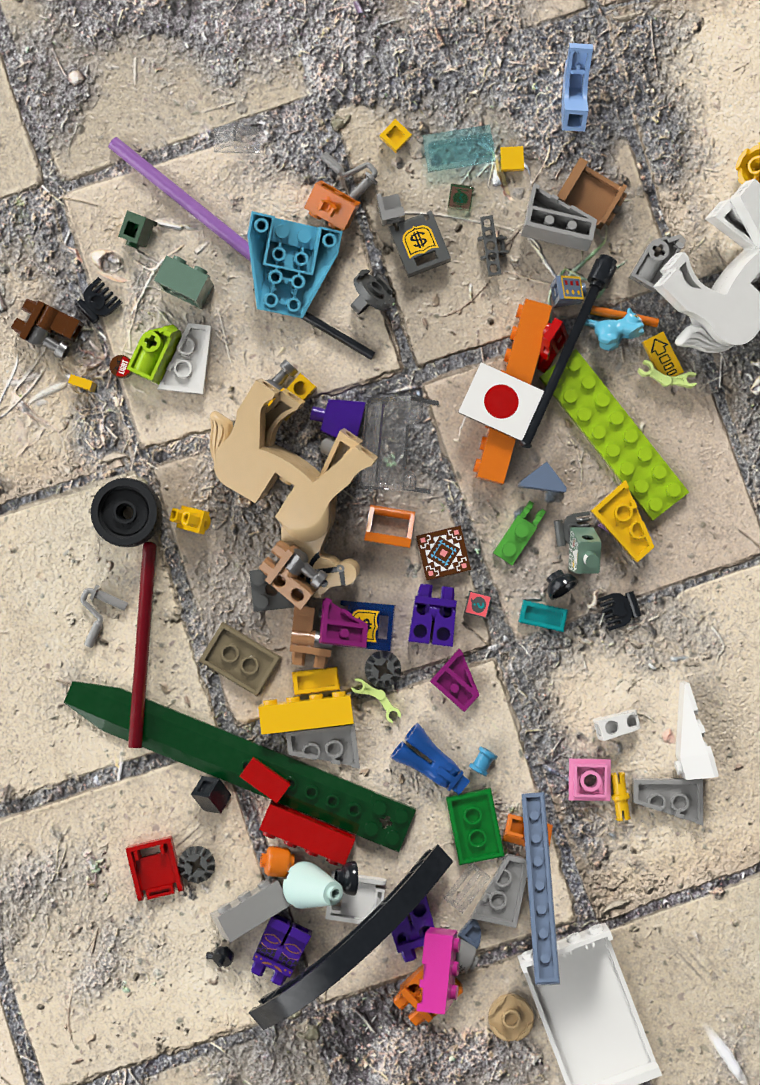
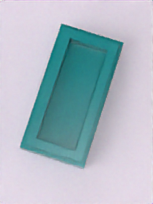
M523 600L518 622L564 632L568 610Z

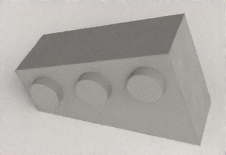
M267 878L261 881L254 890L243 892L237 899L222 905L210 913L222 938L231 943L291 905L286 901L278 880Z

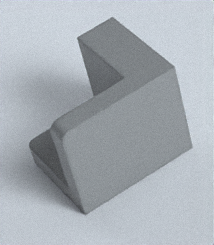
M381 193L376 194L382 226L405 220L404 209L401 206L398 194L382 197Z

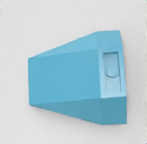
M251 211L247 238L257 309L303 318L338 255L343 231L325 227H314Z

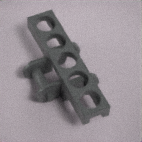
M493 215L480 217L482 236L478 237L477 240L478 242L484 241L485 255L481 256L480 260L486 259L488 277L500 276L499 255L505 257L509 253L505 249L504 242L507 237L503 235L496 237ZM484 220H490V227L484 226ZM490 230L492 235L486 236L485 232ZM488 242H493L495 244V248L493 250H489L486 247V244ZM497 242H500L501 251H498ZM493 264L497 267V272L495 273L491 272L490 268Z

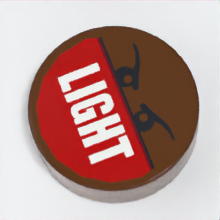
M125 355L115 356L109 365L111 373L120 379L129 377L132 372L126 368L131 359Z

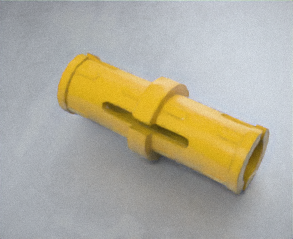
M618 772L619 782L617 774L611 773L613 787L611 798L615 804L616 820L623 821L622 811L625 820L631 819L628 806L630 795L626 790L625 772Z

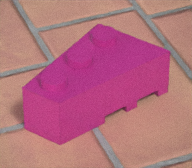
M430 927L425 932L422 964H424L423 980L420 979L419 987L423 988L422 1001L417 1003V1011L445 1015L453 1001L457 1000L458 985H455V976L459 974L460 964L456 961V952L459 953L461 939L457 938V930Z

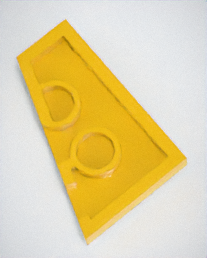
M626 480L590 510L635 562H639L654 548V544L644 521L641 519Z

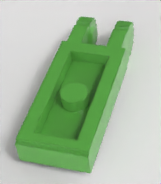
M531 501L527 503L521 514L517 515L493 551V554L511 566L537 529L536 526L546 512L543 509L539 510L532 523L524 519L533 508L534 503Z

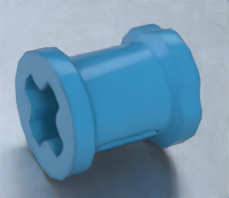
M480 746L479 754L475 761L469 764V767L487 777L488 768L498 756Z

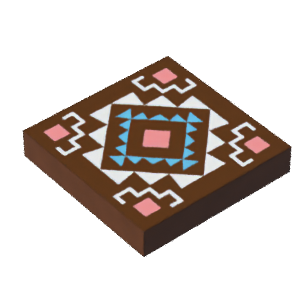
M461 525L416 536L426 580L471 570Z

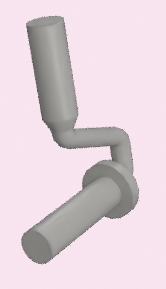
M327 151L320 157L337 175L343 178L349 177L365 168L372 172V174L366 172V178L348 195L355 200L372 184L376 185L378 183L375 180L378 171L369 162L345 172L344 168Z
M96 585L94 589L86 588L80 598L81 603L97 618L84 645L90 648L93 647L100 633L103 617L86 601L88 594H91V600L97 598L125 611L128 605L127 602L99 590V585Z

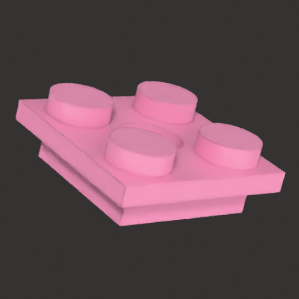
M569 758L568 800L610 801L611 759ZM589 774H593L596 777V782L592 786L584 784V778Z

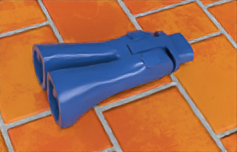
M416 723L407 733L405 741L427 756L432 762L419 756L403 741L395 748L390 758L417 770L439 786L447 788L448 791L452 789L458 795L461 794L470 780L463 775L464 772L460 770L456 763L431 741L425 730Z

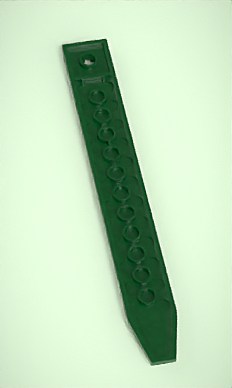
M72 681L64 703L100 730L126 741L129 740L132 692L120 687ZM147 698L145 699L143 748L268 798L239 777L254 756L291 783L278 803L352 832L357 836L396 852L400 851L416 808ZM390 816V821L393 822L392 825H387L386 828L382 827L380 819Z

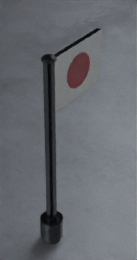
M601 254L595 260L587 278L591 288L544 391L481 362L458 413L518 440L523 448H531V442L599 291L609 287L617 269V261L605 254Z

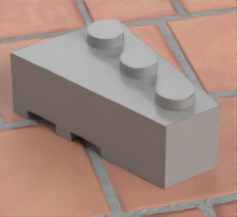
M534 183L528 201L521 236L588 251L593 241L597 219L573 205H567L559 200L558 196L550 195Z

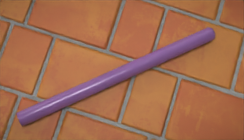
M118 137L111 140L108 146L109 149L250 261L249 246L245 239Z

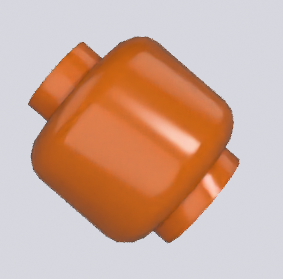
M269 846L266 853H261L260 867L264 868V873L267 876L284 878L289 874L290 867L294 865L295 856L291 854L290 849L287 847Z

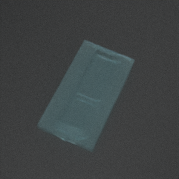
M490 125L422 135L428 173L496 162Z

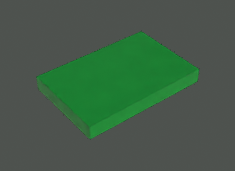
M491 788L446 796L459 865L504 857Z

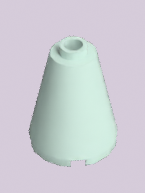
M302 861L290 867L287 879L283 881V894L288 903L296 908L306 909L332 906L340 902L343 895L341 884L316 864Z

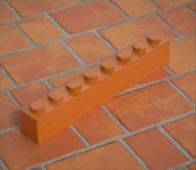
M525 299L523 305H518L515 316L519 318L517 327H512L509 339L513 340L511 349H506L503 361L507 362L505 371L501 370V372L531 385L540 354L543 330L548 324L552 310L551 305ZM485 426L489 428L487 437L482 436L479 450H483L481 459L476 458L473 472H477L475 478L503 485L516 439Z

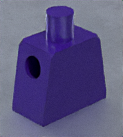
M328 399L326 409L312 407L310 420L322 422L321 433L330 437L337 438L339 431L343 428L358 437L366 402Z

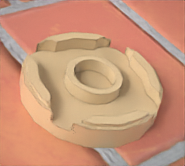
M505 994L493 1001L489 1008L488 1021L490 1029L496 1037L508 1042L519 1041L529 1035L532 1030L534 1014L532 1007L526 999L516 994Z

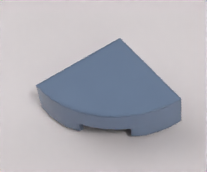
M470 919L458 932V935L476 949L480 944L481 929L477 920Z

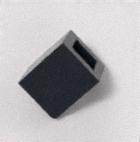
M206 776L200 778L191 793L192 797L204 811L218 814L222 813L231 798V793L219 778Z

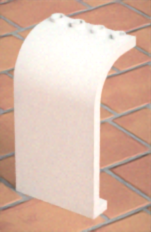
M606 923L593 925L589 929L572 933L563 939L557 940L560 984L535 985L533 949L517 956L566 1085H639L662 1076L611 944L613 937Z

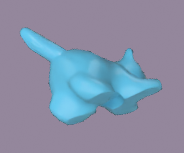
M628 308L627 314L622 319L602 321L587 319L584 324L594 328L600 348L607 351L616 349L622 338L633 339L645 333L642 319L633 313L631 308Z

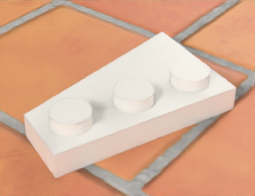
M188 323L172 361L166 369L163 380L157 388L158 390L204 395L212 326Z

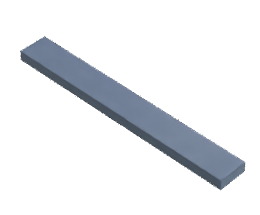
M526 793L521 795L535 985L560 984L545 793Z

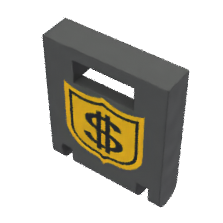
M431 210L427 212L428 220H425L424 215L420 214L397 223L399 229L397 232L393 225L389 226L390 234L408 278L451 262L450 254ZM435 252L437 259L419 266L416 265L414 259Z

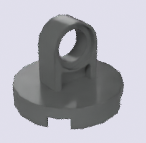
M367 269L361 270L354 278V286L359 296L350 307L358 315L364 312L370 305L375 309L384 311L395 302V298L390 296L393 291L388 283L378 274L373 277L369 274L370 270Z

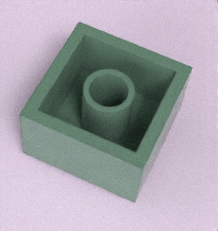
M166 255L154 279L155 283L161 290L203 309L214 286L210 276L207 275L208 272L199 266L191 268L186 264L187 261L174 255L171 258Z

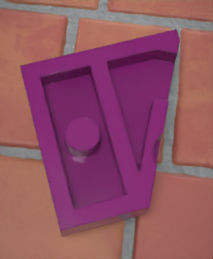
M324 598L319 643L366 648L368 624L359 618L353 617L352 613L346 609H341L332 603L331 599Z
M458 648L430 682L465 712L477 699L479 692L463 652Z

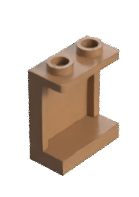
M580 157L557 196L559 200L567 205H573L597 219L596 228L601 230L604 224L610 225L616 215L612 212L616 205L621 206L628 195L624 193L627 185L619 186L586 166L588 161Z

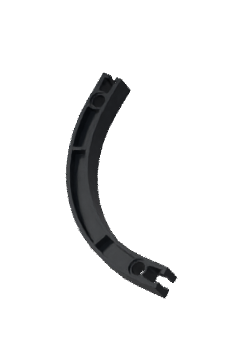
M439 844L434 846L432 850H427L391 893L357 927L305 971L283 986L261 997L258 1001L260 1005L253 1007L249 1011L251 1017L265 1030L295 1014L327 991L369 955L414 910L450 867L453 860Z

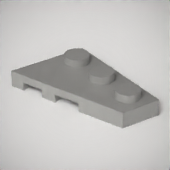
M355 722L354 724L286 732L289 755L312 760L330 761L333 764H345L360 769Z
M632 778V801L634 803L703 826V779Z
M506 854L471 914V919L513 928L517 927L527 878L526 857Z

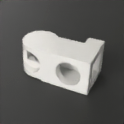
M636 709L593 719L597 737L602 741L641 728Z

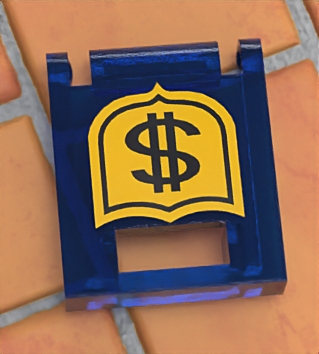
M340 601V605L348 606L347 611L352 613L353 617L359 618L368 624L367 645L364 649L392 651L396 605ZM380 615L389 616L387 638H378Z

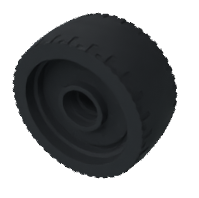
M120 478L108 482L99 489L92 501L90 515L95 530L105 541L119 547H135L150 540L158 531L162 521V505L156 492L146 483L132 478ZM126 507L133 509V516L130 519H125L123 516V511Z

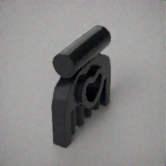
M99 277L85 289L83 293L84 301L80 299L75 304L92 324L99 320L97 315L108 316L123 303L120 299L114 303L118 299L117 296H114L106 304V301L113 295V292L111 291L104 296L109 290V287H106L100 293H97L105 286L104 282L97 286L102 281Z
M634 591L625 593V596L621 593H611L597 598L598 602L612 598V600L600 604V607L612 604L611 607L602 610V613L611 611L610 614L604 616V619L614 616L618 617L607 621L606 625L620 621L618 624L607 627L608 631L627 625L631 621L632 616L636 618L642 615Z

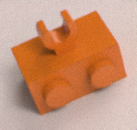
M321 180L315 183L304 208L309 211V215L328 221V225L331 228L344 231L350 226L361 202Z

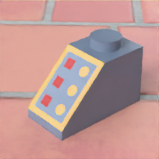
M556 276L550 285L554 308L581 304L584 297H586L585 283H581V277Z

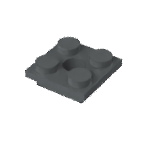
M261 570L249 571L254 612L294 608V604L280 592L275 596L267 593L266 587L268 583L264 581L267 576Z

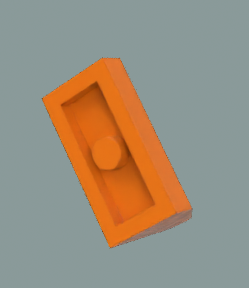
M370 505L364 541L410 548L415 512ZM373 514L409 520L407 538L371 532Z

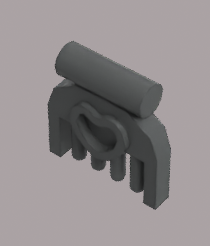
M589 511L570 514L566 516L564 522L563 520L553 521L557 547L566 546V542L568 545L570 544V527L591 526L590 523L577 524L589 521V517L576 519V517L590 515Z

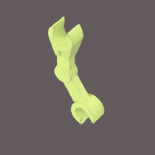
M644 360L642 363L649 367L648 372H644L640 368L637 370L640 376H650L664 387L677 385L693 388L697 385V383L691 384L687 382V377H695L697 375L695 372H687L679 376L670 377L654 369L653 363L648 360Z
M355 678V681L361 682L363 687L360 690L351 687L353 692L376 697L386 710V718L389 722L393 723L389 717L391 711H396L401 718L400 710L392 706L384 690L372 687L362 678Z

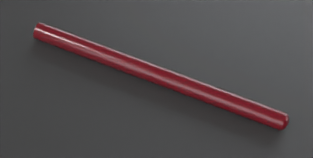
M145 542L142 548L128 748H142L157 548L154 542Z

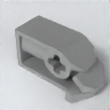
M679 234L671 238L665 236L653 240L644 250L628 278L655 292L656 289L653 286L663 276L660 270L672 256L680 252L686 242L685 238ZM657 247H660V248H661L660 253H661L662 255H659L658 257H655V256H654L655 251L652 250V249H656Z

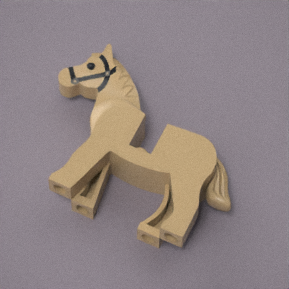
M260 378L254 382L238 408L234 427L232 420L217 411H213L210 414V452L214 461V471L222 484L254 503L267 496L278 477L285 484L294 485V488L275 517L282 525L281 541L290 547L296 544L300 547L301 551L307 554L308 564L317 572L323 570L328 574L325 581L313 595V598H322L329 588L349 585L354 582L360 573V566L357 561L353 559L340 561L336 556L324 552V545L335 521L337 494L354 481L361 470L372 466L379 457L361 445L363 440L345 428L339 431L321 473L297 454L275 445L276 434L283 420L294 411L301 409L305 401L289 390L280 391ZM275 398V400L270 404V406L267 407L268 403ZM302 573L300 574L302 579L309 584L312 580Z

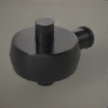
M220 946L214 952H207L206 959H212L219 967H228L234 960V953L229 947Z

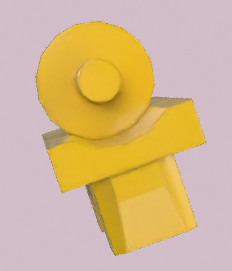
M183 505L181 510L172 508L169 521L177 523V528L203 535L211 524L210 512Z

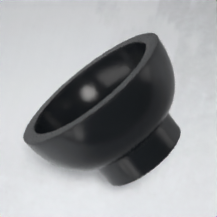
M562 570L555 571L546 579L549 583L547 587L548 596L551 600L565 595L577 585L578 580L571 574H564Z
M356 861L348 862L341 869H336L334 879L341 884L343 892L351 896H355L358 889V867Z

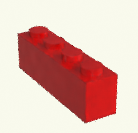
M271 800L259 830L263 831L262 834L271 839L278 837L284 840V844L292 848L297 846L306 849L305 852L311 856L318 857V855L327 858L326 861L335 866L346 863L356 835L283 804L275 803L273 800Z

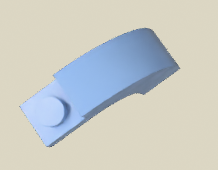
M569 43L562 89V130L585 132L588 117V79L593 44Z

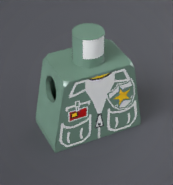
M570 527L568 570L578 574H598L600 572L602 544L594 527Z

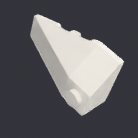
M682 681L679 685L675 752L677 761H674L676 772L678 775L681 774V777L686 780L718 777L711 747L707 746L703 740L704 726L695 716L698 714V708L690 684Z

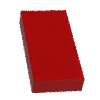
M254 756L239 776L275 803H278L291 784Z

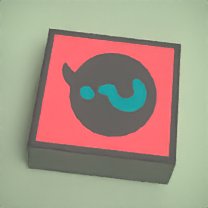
M469 591L464 613L487 618L492 596Z

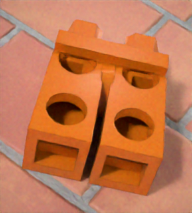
M424 964L400 984V991L393 998L394 1004L400 1010H403L409 1003L414 1007L408 1014V1018L415 1026H418L425 1020L429 1023L437 1015L435 1013L417 1011V1003L422 1001L423 988L419 987L420 979L423 980ZM455 977V985H458L459 996L463 993V985Z

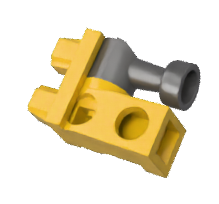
M287 360L280 364L282 370L272 379L265 380L280 391L285 390L281 385L287 377H294L298 373V370ZM300 373L287 387V390L305 401L317 390V387ZM275 398L268 403V406H270V404L275 400ZM295 411L288 415L284 420L287 421L290 418V416L295 413Z

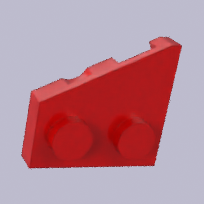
M554 318L552 323H548L543 330L537 367L543 373L549 369L569 337L563 321Z

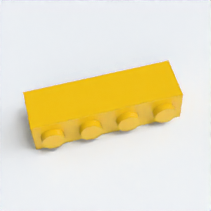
M346 691L332 692V696L323 697V693L311 694L309 699L300 700V696L287 697L286 702L278 703L277 699L264 700V704L258 707L261 735L354 724L351 694H346Z

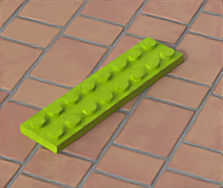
M573 350L553 396L621 483L624 480L627 481L632 497L651 521H653L688 494L689 491L578 350ZM556 364L539 377L545 386H547Z

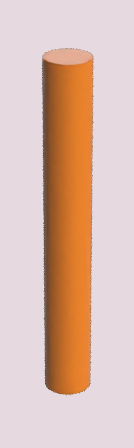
M593 305L590 314L619 320L625 317L627 312ZM637 314L642 319L644 325L658 326L659 318Z

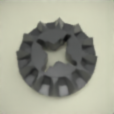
M378 651L367 659L365 674L374 686L389 687L394 685L399 679L401 664L393 653ZM388 660L387 669L392 674L384 673L383 676L378 678L379 670L374 664L382 666Z
M202 846L187 848L179 858L178 867L180 874L188 882L198 884L207 881L215 869L214 856L208 849ZM200 856L202 869L198 868L192 873L193 865L190 862H195Z

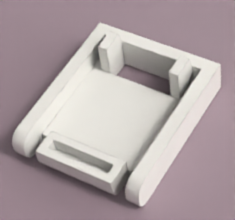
M332 871L331 877L334 879L335 871ZM358 875L356 895L351 896L343 892L341 907L327 906L325 919L360 924L384 900L385 888L377 887L376 884L386 885V879Z

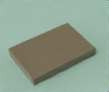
M222 622L199 662L258 697L280 661L281 656L227 623Z

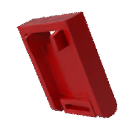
M172 836L125 848L138 901L144 900L143 890H146L147 900L174 894V883L177 884L179 892L184 891ZM160 845V853L141 856V849Z

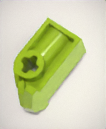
M175 325L163 326L162 328L145 332L141 336L126 369L159 385L177 349L182 332Z

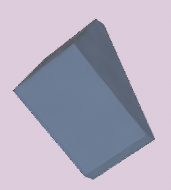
M548 462L542 464L518 483V487L557 493H565L567 489Z

